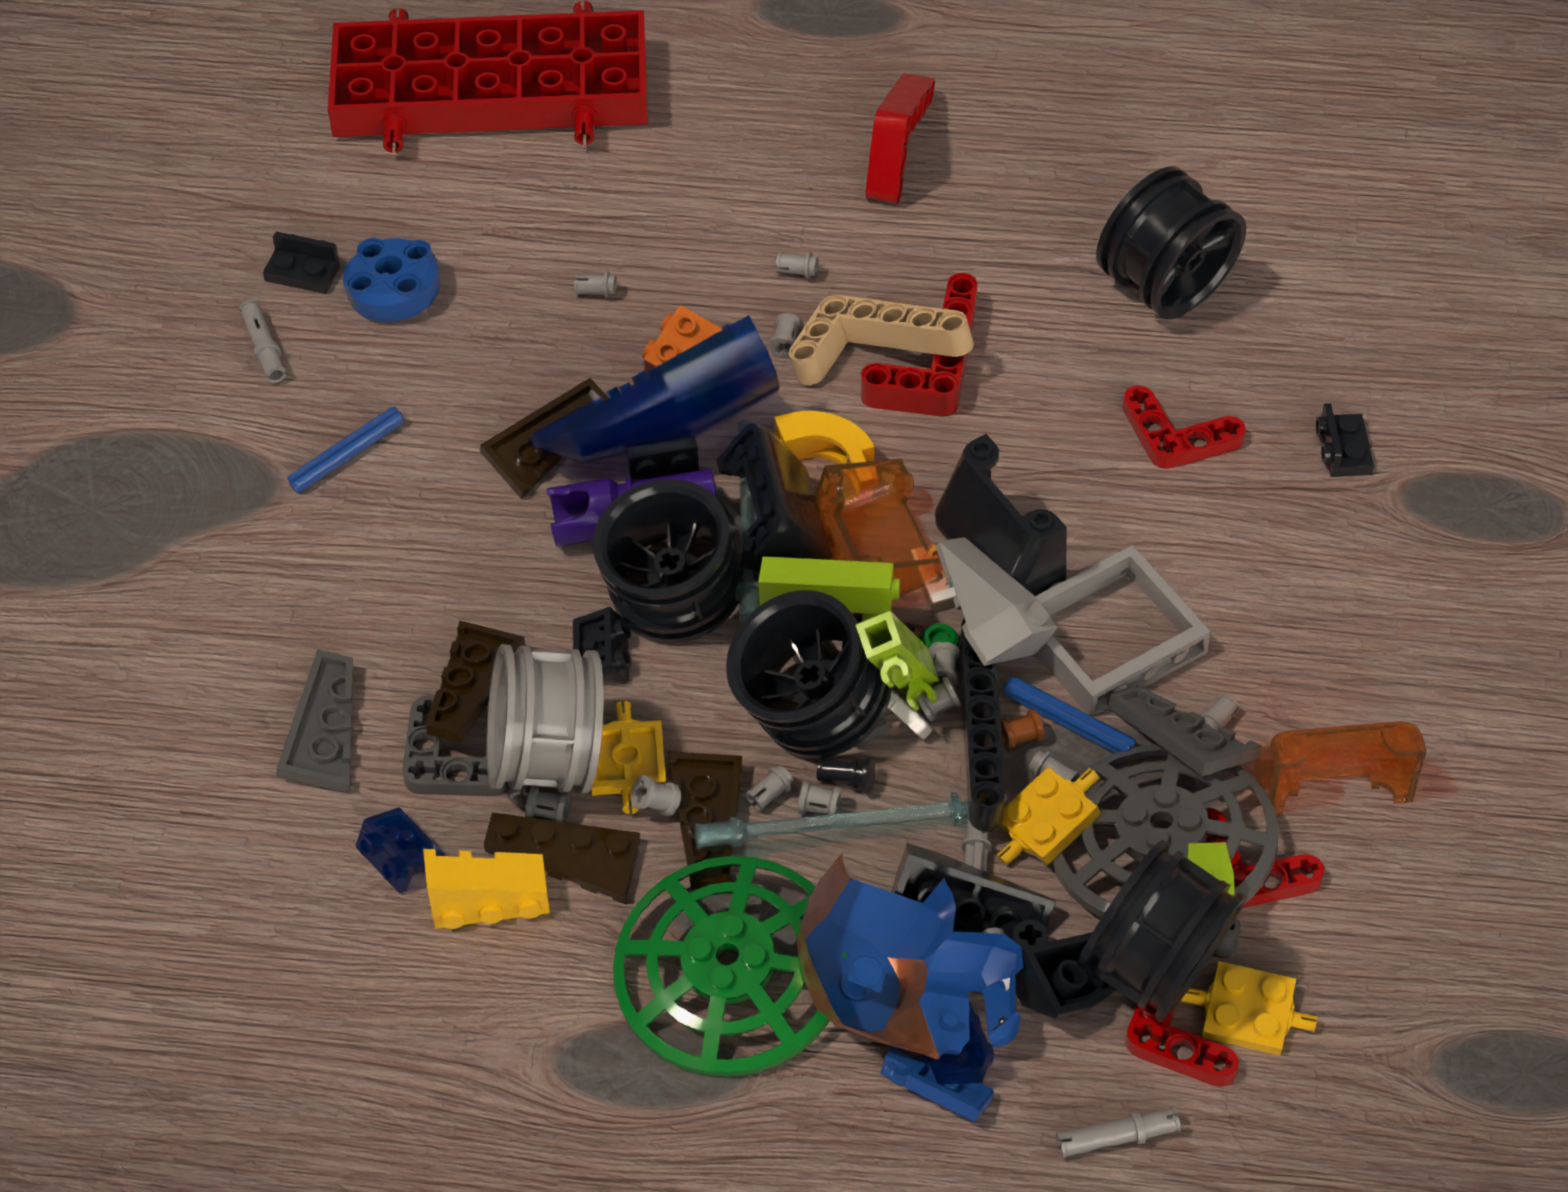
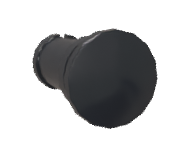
M820 757L816 776L818 781L849 784V787L854 789L860 785L862 786L863 793L869 794L875 779V761L873 757H867L865 763H861V760L856 758L850 762Z

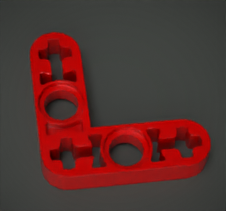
M1136 385L1128 388L1124 393L1123 411L1150 460L1159 468L1169 469L1236 450L1243 444L1246 427L1242 420L1237 417L1224 416L1174 430L1157 398L1149 388ZM1140 404H1144V409H1143L1144 412H1142V413H1141L1142 407L1140 406ZM1153 422L1160 425L1161 429L1149 431L1143 425ZM1201 438L1207 444L1202 447H1196L1191 445L1189 440ZM1163 441V447L1165 450L1160 451L1161 442Z
M1206 808L1208 819L1227 822L1220 811ZM1208 834L1205 843L1227 842L1228 837L1213 835L1214 840L1210 841L1211 835ZM1238 850L1231 860L1234 888L1240 885L1256 866L1255 864L1245 867ZM1300 854L1275 860L1269 875L1276 877L1280 885L1276 888L1262 886L1244 904L1243 908L1316 891L1322 883L1325 871L1323 863L1320 859L1310 854ZM1300 869H1305L1307 874H1313L1312 878H1307L1304 873L1299 874Z
M1178 1005L1162 1023L1154 1018L1156 1013L1149 1009L1143 1011L1136 1007L1128 1026L1125 1042L1128 1051L1132 1055L1213 1086H1227L1234 1081L1237 1075L1239 1060L1237 1054L1232 1049L1170 1026ZM1143 1033H1148L1150 1039L1145 1044L1138 1042V1037H1141ZM1162 1038L1166 1039L1164 1052L1159 1050ZM1175 1045H1186L1192 1050L1193 1055L1188 1059H1178L1171 1053V1049ZM1200 1052L1205 1054L1202 1066L1198 1065ZM1219 1060L1226 1063L1221 1072L1214 1070V1065Z

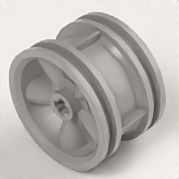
M501 644L499 646L492 671L487 714L486 758L488 780L491 788L501 789L506 781L509 788L513 790H520L523 785L557 787L559 792L569 793L574 785L577 793H589L597 771L603 726V672L601 659L597 651L587 650L583 657H581L577 649H568L564 653L534 651L529 646H519L516 653H513L511 645Z

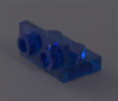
M400 807L365 818L356 842V848L398 893L408 890L412 876L425 872L423 849H435L436 856H445L437 845Z
M970 1001V1040L962 1048L961 1053L958 1055L943 1054L939 1059L926 1056L938 1084L982 1083L988 1067L993 1063V1047L987 1041L981 1028L980 1018L978 1014H975Z

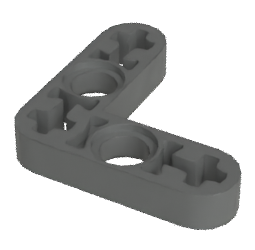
M427 695L416 699L410 711L402 769L407 789L412 793L431 795L498 796L506 793L509 790L506 781L501 789L490 787L487 773V758L441 756L443 739L427 735L423 718L427 711L431 709L434 696ZM427 738L434 741V745L427 750H418L414 747L415 743L421 739ZM454 770H462L467 773V777L460 782H452L447 779L448 775ZM419 771H425L422 779H415ZM436 771H440L441 780H436ZM474 772H479L477 774L478 781L474 779Z

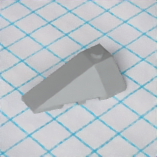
M965 537L937 543L936 549L946 580L954 585L956 596L953 599L955 607L962 610L965 624L962 626L965 637L983 665L986 666L1035 655L1058 629L1039 599Z

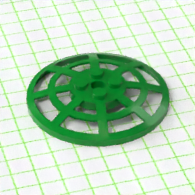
M726 856L706 859L685 866L665 877L652 887L635 905L622 927L615 947L613 964L614 986L626 1021L633 1033L650 1051L665 1062L685 1071L706 1076L735 1077L755 1074L784 1063L803 1051L825 1029L830 1021L819 1010L796 1034L782 1016L798 998L805 985L799 955L794 957L776 953L771 937L772 934L791 925L797 939L802 923L801 918L804 917L810 897L790 906L786 900L774 892L752 884L756 869L759 868L789 878L811 896L815 886L796 871L776 862L755 857ZM729 866L740 867L736 882L711 884L696 889L691 893L679 882L688 876L709 869ZM666 890L676 903L660 918L650 940H629L632 928L639 916L657 896ZM733 893L729 911L717 912L708 916L697 903V901L713 895ZM749 895L767 901L780 912L760 922L758 919L745 913ZM684 911L694 924L684 941L662 940L669 925ZM725 950H734L739 954V957L733 964L723 965L717 961L719 955ZM845 951V952L842 954V956H843L844 958H846V959H847V952ZM647 955V976L655 998L637 1013L631 1003L625 984L624 960L625 956ZM658 956L680 957L684 975L665 989L659 975ZM774 969L795 973L787 990L773 1003L764 988L770 981ZM692 989L699 996L710 1001L707 1019L687 1012L677 1005L676 1001ZM751 999L760 1011V1013L742 1020L723 1021L726 1004H735ZM666 1011L682 1025L698 1032H703L704 1039L701 1057L688 1054L670 1046L656 1036L647 1026L662 1012ZM769 1024L781 1042L780 1045L771 1050L753 1056L717 1059L721 1035L747 1033Z

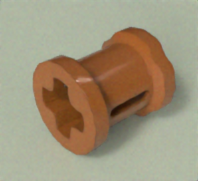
M1035 709L1028 710L1027 715L1011 720L1006 718L1000 719L1002 743L1007 751L1014 750L1015 745L1031 740L1036 742L1044 740L1043 724Z

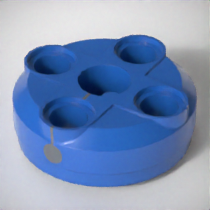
M369 238L358 245L357 253L346 264L343 272V284L347 298L356 312L371 320L392 322L413 317L433 303L440 289V272L437 259L432 252L430 244L426 241H412L399 238L384 240Z

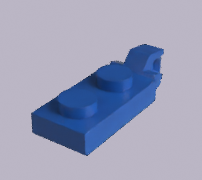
M892 1048L886 1054L880 1074L895 1084H900L917 1093L922 1098L931 1100L953 1111L958 1116L976 1122L989 1106L994 1095L992 1088L925 1055L921 1059H916L895 1048Z

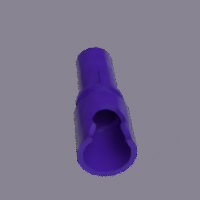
M711 468L632 481V478L629 477L625 479L626 483L617 484L611 478H604L547 488L546 491L550 497L555 523H551L555 545L559 547L593 541L597 523L608 506L624 492L646 482L662 479L685 480L702 486L717 498L713 470Z

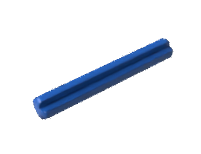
M390 407L288 475L287 479L290 487L297 493L303 491L402 425L404 422L402 413L396 407Z
M1011 676L1004 685L1003 693L1005 696L1030 709H1035L1045 717L1114 753L1120 751L1128 752L1136 745V740L1133 737L1016 676Z

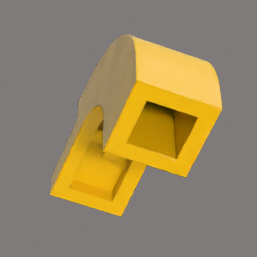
M796 411L774 416V435L799 460L824 458L839 464L846 471L858 500L862 501L872 498V485L877 482L874 468L875 446L861 428L841 416L821 411Z

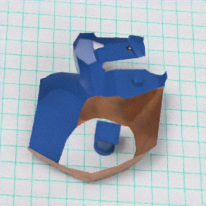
M843 852L819 880L812 892L797 936V951L804 980L815 1007L824 1017L834 1025L882 1044L923 1054L934 1059H939L943 1054H960L962 1048L970 1040L969 997L967 992L979 991L984 994L988 1037L992 1047L1007 1045L1017 1036L1021 1016L1016 1012L1015 975L1023 968L1022 948L1005 934L953 932L956 906L953 893L947 886L945 878L927 899L921 903L850 878L843 863ZM845 951L847 952V959L842 956Z

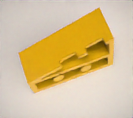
M423 849L427 891L435 929H456L463 925L475 923L494 924L501 920L520 917L531 919L550 913L543 854L495 852L494 858H474L471 851L459 850L458 857L436 856L435 849Z

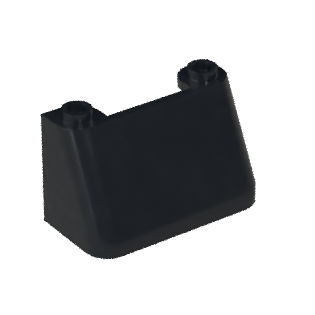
M749 423L716 460L721 474L733 475L744 479L746 477L757 517L756 521L747 530L748 535L754 537L751 551L745 550L741 554L745 569L760 572L762 557L833 560L806 466L767 427Z
M986 433L969 442L964 448L935 509V524L947 540L965 537L1031 594L1037 596L1048 590L1054 583L1066 580L1067 527L1057 515L1049 510L1037 509L1023 516L1020 515L991 480V468L999 461V449Z

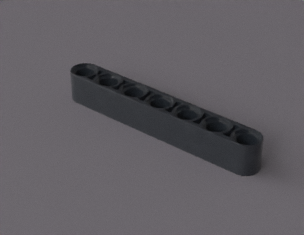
M963 619L960 636V668L968 815L970 824L974 828L988 832L999 828L1002 824L1005 801L997 663L983 665L965 637L962 628L965 624V619Z

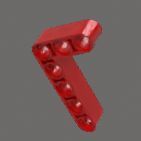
M903 73L878 107L872 131L865 191L866 199L894 204L899 203L903 188L908 140L932 103L935 78Z
M956 273L948 280L943 309L963 312L966 315L972 334L977 304V280L971 274ZM968 353L959 357L934 354L931 369L882 363L869 364L861 372V400L866 406L875 409L940 417L952 415L956 412L959 405Z

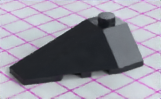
M909 843L906 844L891 891L892 893L923 903L945 878L947 886L953 893L956 906L953 932L982 933V931L988 928H1000L1004 930L1005 935L1008 937H1013V930L1021 921L1035 920L1047 927L1056 902L1055 899L971 865Z
M1092 932L1023 947V968L1015 975V993L1022 1006L1057 1019L1086 1012L1117 990L1104 980L1100 981L1094 977L1096 970L1094 966L1091 965L1084 970L1077 965L1080 954Z

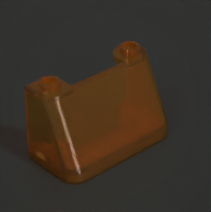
M902 459L825 465L814 496L833 560L893 563L894 578H900V596L945 578L936 549L937 543L931 544L929 548L927 547L907 505L909 495L914 490V479L912 474L907 471Z
M1403 721L1284 731L1278 733L1262 745L1260 758L1254 760V772L1257 782L1266 791L1274 807L1275 814L1283 813L1285 800L1288 796H1298V780L1368 774L1372 790L1379 789L1380 786L1384 787L1393 794L1394 804L1413 802L1426 755V747L1420 730L1414 724Z

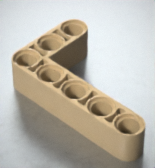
M833 295L825 298L819 304L791 346L789 357L798 381L803 385H813L824 379L847 342L959 357L972 350L974 341L966 315L960 311Z

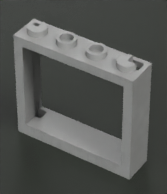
M1133 545L1122 551L1111 553L1105 560L1093 566L1082 568L1073 577L1063 582H1056L1048 590L1035 596L1048 611L1049 616L1129 575L1180 632V634L1094 681L1088 677L1052 635L1036 655L1085 713L1090 716L1108 708L1109 693L1137 685L1144 688L1208 652L1211 631Z

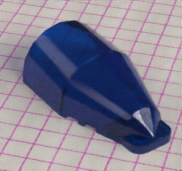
M748 315L730 326L729 324L722 326L723 330L651 369L648 373L644 370L631 378L634 382L633 385L628 382L619 387L620 391L617 386L607 391L606 394L609 399L602 401L599 398L593 402L590 401L526 437L532 450L542 447L547 452L585 463L627 455V447L691 436L698 438L776 394L780 388L777 372L768 350Z

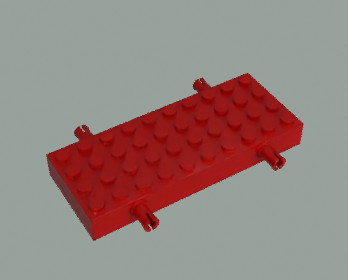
M578 1L574 4V13L408 20L409 14L406 10L399 8V17H396L397 11L395 8L389 12L388 21L333 23L328 95V115L332 137L384 135L383 148L387 152L392 153L393 143H395V152L397 153L403 149V134L575 127L574 140L578 144L583 145V135H586V145L594 141L595 126L648 124L644 10L593 12V6L590 2L584 1V10H581V1Z

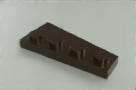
M588 378L480 445V453L515 493L523 499L610 409L611 400L591 378Z
M459 621L457 627L458 635L456 641L452 642L449 651L450 659L447 667L444 666L441 675L442 683L440 689L435 693L426 721L427 735L457 743L462 742L489 702L492 671L499 646L501 644L511 645L513 653H516L519 646H526L523 636Z
M668 751L672 782L678 784L681 791V801L677 811L687 866L706 859L733 856L743 766L742 756ZM732 866L709 869L689 876L691 889L730 882Z
M492 812L484 840L485 852L492 855L495 852L543 854L544 869L547 871L548 876L558 880L566 878L581 884L582 889L595 894L597 891L613 896L614 901L626 905L641 839L638 832Z

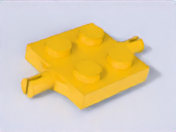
M619 701L615 705L617 721L602 726L598 766L591 790L592 796L622 795V810L624 813L630 814L629 801H631L632 787L640 776L652 777L654 782L666 784L661 720L644 722L631 718V703L624 701L625 713H623L622 701ZM632 805V814H634L639 809Z
M1048 766L1004 807L1003 820L1000 827L1009 833L1012 841L996 854L998 859L1005 866H1008L1023 851L1036 856L1048 866L1088 826L1102 815L1098 806L1084 794L1094 783L1100 780L1098 774L1089 767L1075 782H1071L1070 780L1063 779Z
M1218 961L1215 980L1210 985L1208 991L1190 988L1181 1000V1002L1204 1007L1206 1021L1202 1038L1281 1056L1284 1038L1291 1027L1314 1033L1318 1017L1294 1011L1293 994L1296 978Z

